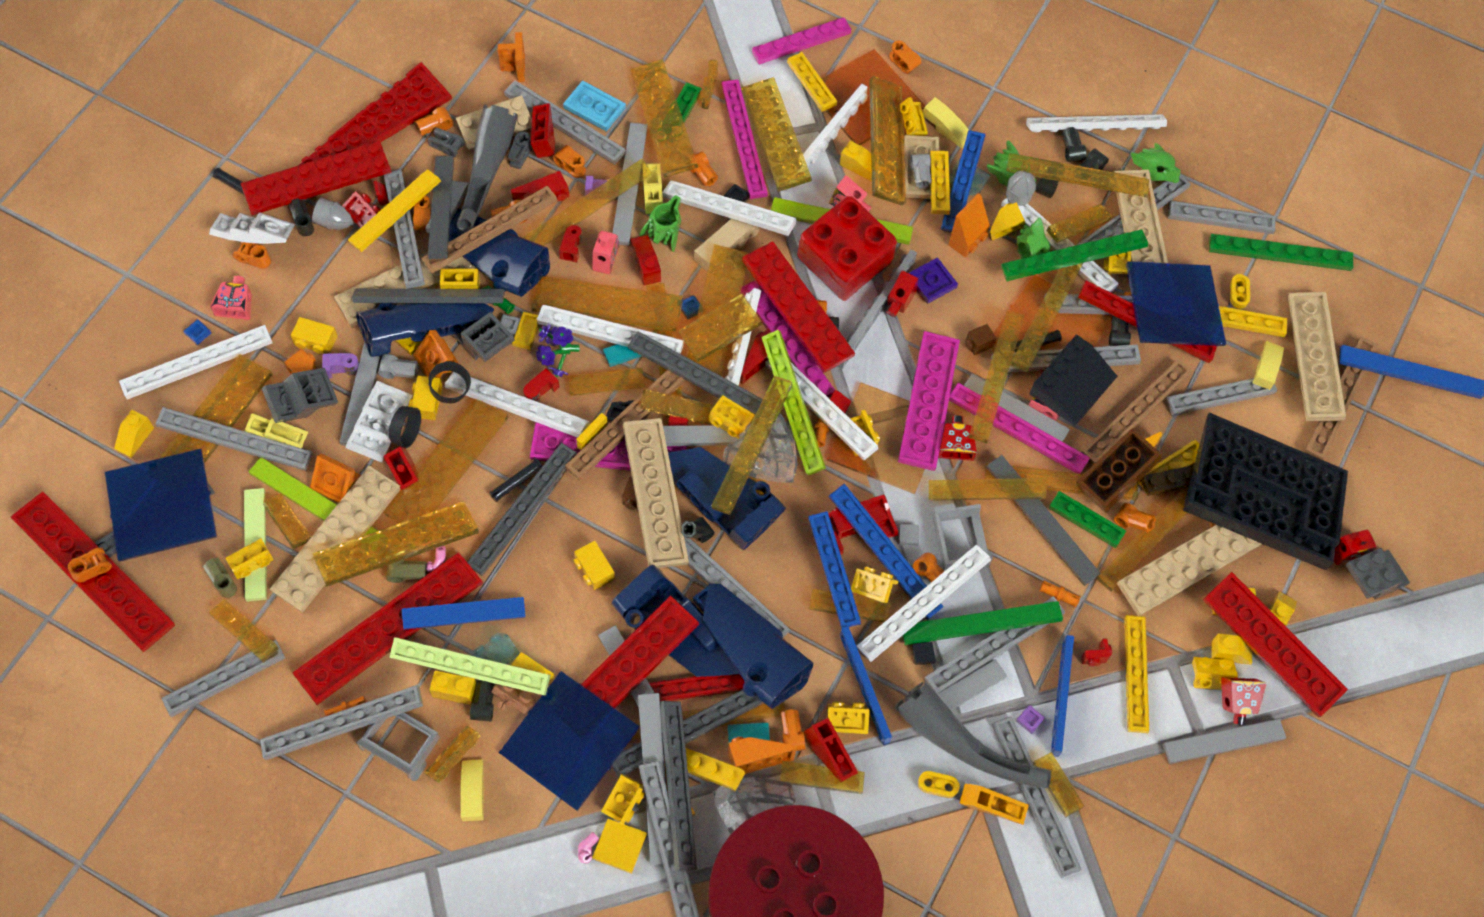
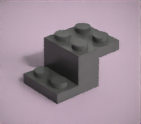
M491 312L477 322L464 324L461 332L452 335L475 360L481 357L484 362L515 341L514 336Z
M325 368L292 373L282 383L265 385L262 388L275 423L306 418L319 408L334 406L338 403Z
M1380 548L1346 564V567L1367 599L1373 596L1374 600L1410 583L1390 550L1383 551Z

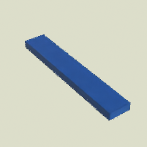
M968 130L950 193L949 215H944L941 230L952 232L956 215L967 204L986 137L985 133Z
M828 511L810 515L808 519L841 629L846 626L850 628L861 625Z
M524 597L402 609L403 630L526 617Z
M849 626L843 627L840 632L843 646L866 705L869 708L880 741L883 745L888 744L892 739L890 730Z
M1067 635L1062 642L1050 753L1054 757H1059L1063 749L1074 636Z

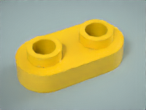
M1236 274L1230 282V302L1238 309L1245 308L1250 302V280L1243 274Z
M925 771L918 779L919 789L931 795L953 798L960 789V784L955 777L941 773ZM929 780L931 786H926L924 781ZM946 785L951 786L952 790H951V791H947V790L945 789V786H946Z

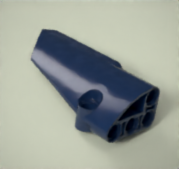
M457 209L450 222L449 242L466 233L457 226L461 209ZM478 216L473 228L487 221V219ZM512 229L503 232L462 256L493 281L494 289H504V292L507 291L520 297L524 296L538 284L550 270L548 248L519 237Z
M381 303L378 308L356 312V317L368 353L372 358L390 353L392 341L411 338L415 342L423 341L430 330H436L440 337L457 334L463 330L464 324L477 322L490 312L493 314L494 308L485 303H401L395 305Z
M702 447L668 452L674 484L709 521L716 522L742 550H745L759 538L786 510L782 502L770 492V486L766 482L752 480ZM756 490L762 491L764 495L757 494Z
M650 565L613 599L611 603L613 607L626 620L627 625L636 630L670 596L673 597L699 622V625L669 656L697 677L739 674L720 645L702 623L703 614L657 566ZM640 616L639 623L634 624V619Z
M709 583L702 623L745 681L743 692L751 697L757 696L759 700L773 709L803 689L808 682L814 663L784 640L778 628L722 584Z

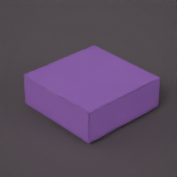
M1029 705L1017 718L1016 722L1032 734L1044 721L1045 717Z

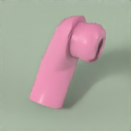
M439 545L436 547L434 563H427V572H432L445 562V546Z
M594 832L578 845V859L581 863H589L592 860L591 847L599 841Z

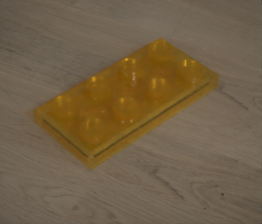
M742 293L678 330L697 362L761 326L762 321Z

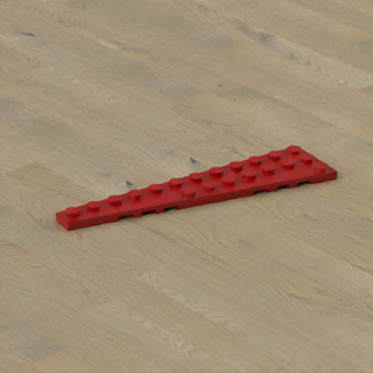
M420 62L406 74L403 80L393 84L392 89L380 95L381 98L376 102H371L364 110L360 111L327 138L328 141L325 144L316 147L314 153L309 157L305 156L299 165L377 141L381 143L452 100V96L427 67Z

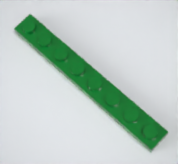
M1140 229L1002 263L1001 269L1006 282L1146 248L1148 247V241L1143 230Z
M1212 233L1209 237V252L1346 271H1352L1354 268L1353 252Z

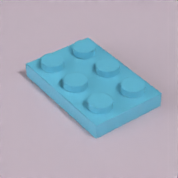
M582 80L563 103V108L607 132L626 109V103Z

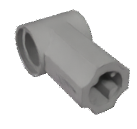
M912 154L910 156V167L914 171L916 187L924 189L931 186L930 155Z
M390 354L382 355L378 371L379 376L387 379H392L395 376L413 379L417 377L418 362L401 360Z

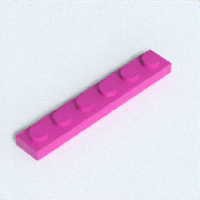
M845 17L753 47L752 53L760 65L851 34V28Z

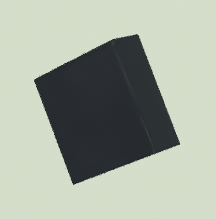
M734 184L724 196L744 202L749 193Z
M933 642L912 645L915 665L936 662Z

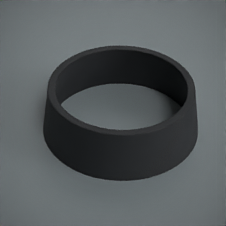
M455 362L440 363L429 374L430 391L438 401L452 404L459 402L465 397L471 386L470 374L462 365ZM443 371L455 372L464 379L466 390L462 395L455 398L443 397L432 388L433 378Z
M401 406L395 412L389 427V439L392 443L404 448H408L413 444L421 426L420 410L414 407ZM408 416L406 428L401 436L404 421Z

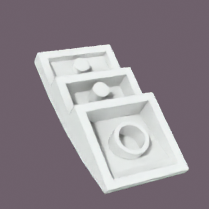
M260 212L256 218L239 213L237 218L220 213L210 228L209 235L246 243H285L295 224Z
M377 381L355 424L346 448L382 462L383 456L386 455L392 443L389 439L391 420L401 406L408 407L413 395Z

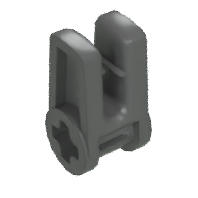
M439 128L434 130L435 137L430 136L427 139L430 147L454 157L457 156L459 148L465 144L461 136Z
M527 132L517 133L508 155L509 165L513 168L521 169L532 151L531 138Z

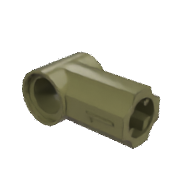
M211 558L206 561L203 568L218 593L224 598L232 597L236 593L237 587L220 559Z
M390 558L387 561L386 580L400 583L404 579H422L427 575L426 561H405L401 558Z

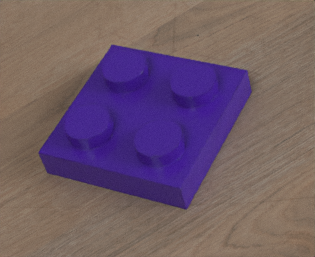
M938 257L909 272V274L918 278L917 291L927 304L958 287V283Z

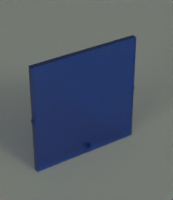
M1127 261L1126 268L1140 343L1226 345L1210 265Z
M202 449L105 472L111 511L110 518L112 519L119 562L217 538L210 498L211 491L208 486Z
M560 671L547 688L546 695H542L534 707L528 711V715L499 751V754L578 811L606 772L611 769L612 764L640 726Z

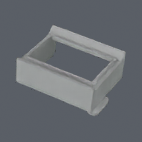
M947 504L934 508L933 522L944 571L959 559L949 560L941 521L971 517L976 543L988 554L979 514L980 504L963 507ZM988 554V555L990 556L991 561H992V559H993L992 554Z
M406 713L395 716L428 736L409 764L371 741L386 719L372 723L362 738L356 742L358 747L362 751L366 749L406 773L412 781H417L427 766L426 758L440 739L438 732Z

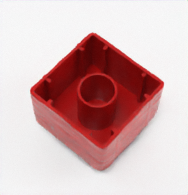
M848 196L801 234L797 256L842 301H846L892 263L897 240L855 198Z

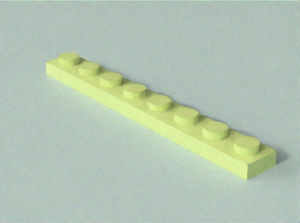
M395 637L390 653V658L541 695H546L551 676Z

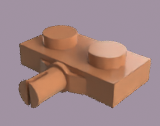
M496 684L492 690V693L502 700L498 704V708L501 710L511 706L526 714L537 703V700L531 697L529 693L520 689Z

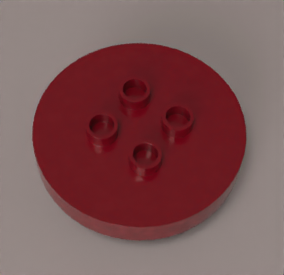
M786 805L771 808L754 815L737 827L721 847L712 868L708 888V906L710 917H882L884 885L873 851L860 833L850 824L823 809L804 805Z

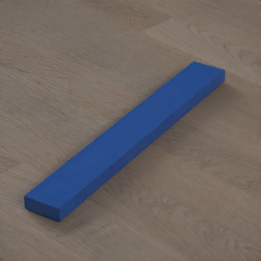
M1346 345L1340 347L1339 364L1478 399L1484 397V380Z
M845 483L828 496L889 573L893 575V578L899 581L898 584L910 599H913L927 587ZM940 603L925 616L926 619L931 618L944 606Z

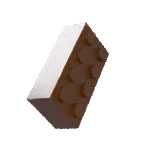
M1132 428L1077 480V487L1106 513L1161 461V453Z

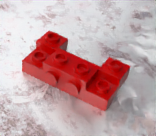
M884 494L860 502L888 538L897 536L898 529ZM835 508L828 514L840 554H843L844 548L840 539L857 534V531L840 510Z

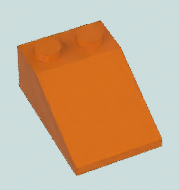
M978 193L955 218L948 246L963 257H966L969 253H974L978 244L984 242L989 236L988 229L990 225L981 194Z
M736 737L728 745L730 764L743 769L745 774L793 761L796 753L795 745L752 737Z

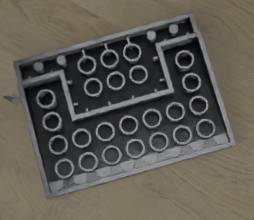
M1209 412L1206 417L1183 511L1318 568L1327 570L1334 563L1335 547L1340 544L1348 471Z

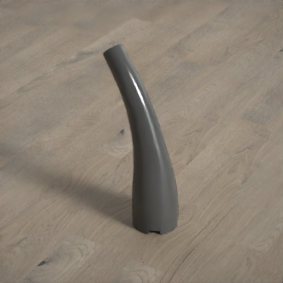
M486 104L483 106L476 133L470 182L462 211L457 221L458 228L463 232L473 229L495 175L510 146L518 114L513 113V116L508 114L509 109L496 105H491V109L487 108Z
M926 681L915 686L908 692L909 694L905 697L904 701L901 699L896 704L895 709L919 734L966 764L1005 780L1035 787L1049 788L1051 770L1014 762L983 745L964 727Z

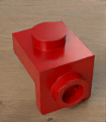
M1103 638L1100 642V650L1084 651L1081 656L1082 664H1089V666L1094 667L1108 661L1110 656H1112V647L1108 644L1107 638Z

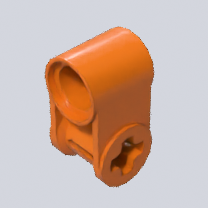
M900 40L893 42L889 59L902 72L908 74L921 64L920 56L909 48L905 42Z
M565 145L553 156L554 162L573 177L581 178L586 174L584 157L570 146Z
M426 195L414 205V230H426L425 227L431 219L430 199Z
M240 242L239 249L233 253V257L237 261L261 269L267 268L271 264L269 253L263 245Z
M95 548L80 557L72 559L68 564V570L72 578L77 582H84L109 571L112 564L104 556V549ZM78 568H84L81 572H75Z

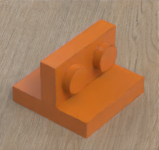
M515 32V43L498 44L500 69L507 72L517 71L518 82H525L522 32Z
M436 330L428 332L413 354L426 377H429L431 370L440 363H458L444 338L441 339ZM452 371L440 372L435 378H440L443 373H450Z
M321 453L316 459L310 488L339 503L361 474L356 473L355 469Z

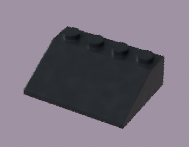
M1076 334L1034 382L1029 394L1070 424L1076 426L1114 382L1117 375L1089 342Z

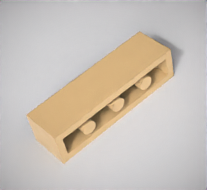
M730 219L694 251V261L710 274L714 269L717 270L723 261L730 259L739 247H744L747 240L755 237L760 231L759 227Z

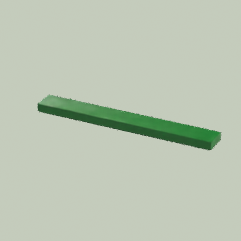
M1059 601L922 621L915 624L902 636L904 645L1063 622V616Z

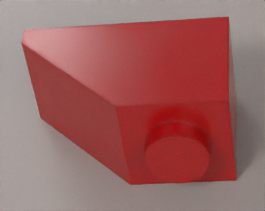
M398 447L383 456L401 490L419 481L415 464L406 448Z

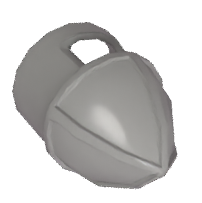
M1017 171L1011 176L1006 190V197L1012 204L1017 202L1018 206L1028 204L1036 190L1035 177L1026 171Z
M322 197L317 201L312 215V223L325 227L328 230L345 229L353 224L350 214L342 205Z

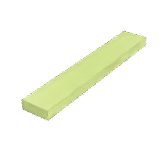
M264 488L244 490L245 547L261 538L266 545V493ZM267 567L258 568L245 577L246 602L267 600Z

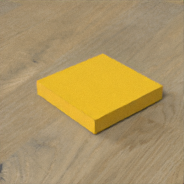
M607 819L592 860L632 874L647 832L625 824L621 826L619 822Z

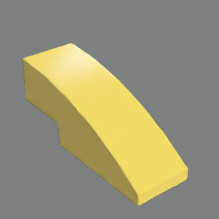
M935 97L924 107V117L936 125V131L963 149L969 129L953 111Z
M660 163L642 164L645 214H651L655 207L663 204Z
M1266 341L1255 371L1253 384L1269 390L1272 388L1280 368L1284 347Z
M253 413L245 428V432L298 448H302L308 434L307 431L287 423H275L273 418L268 420Z
M483 759L462 761V822L484 820Z

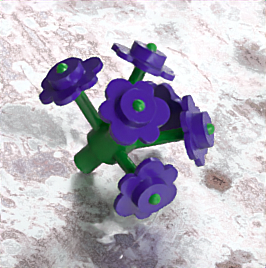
M548 323L546 327L542 326L539 329L538 336L540 338L538 341L542 342L547 337L546 343H550L551 346L559 345L558 349L551 351L550 346L539 345L536 357L539 362H542V365H546L548 369L553 370L552 374L555 377H562L563 374H569L561 371L566 355H570L571 352H579L580 347L579 344H571L573 336L570 329L566 330L563 326L559 328L555 326L552 330H549L551 324ZM561 354L562 357L558 368L549 367V365H554L555 355Z

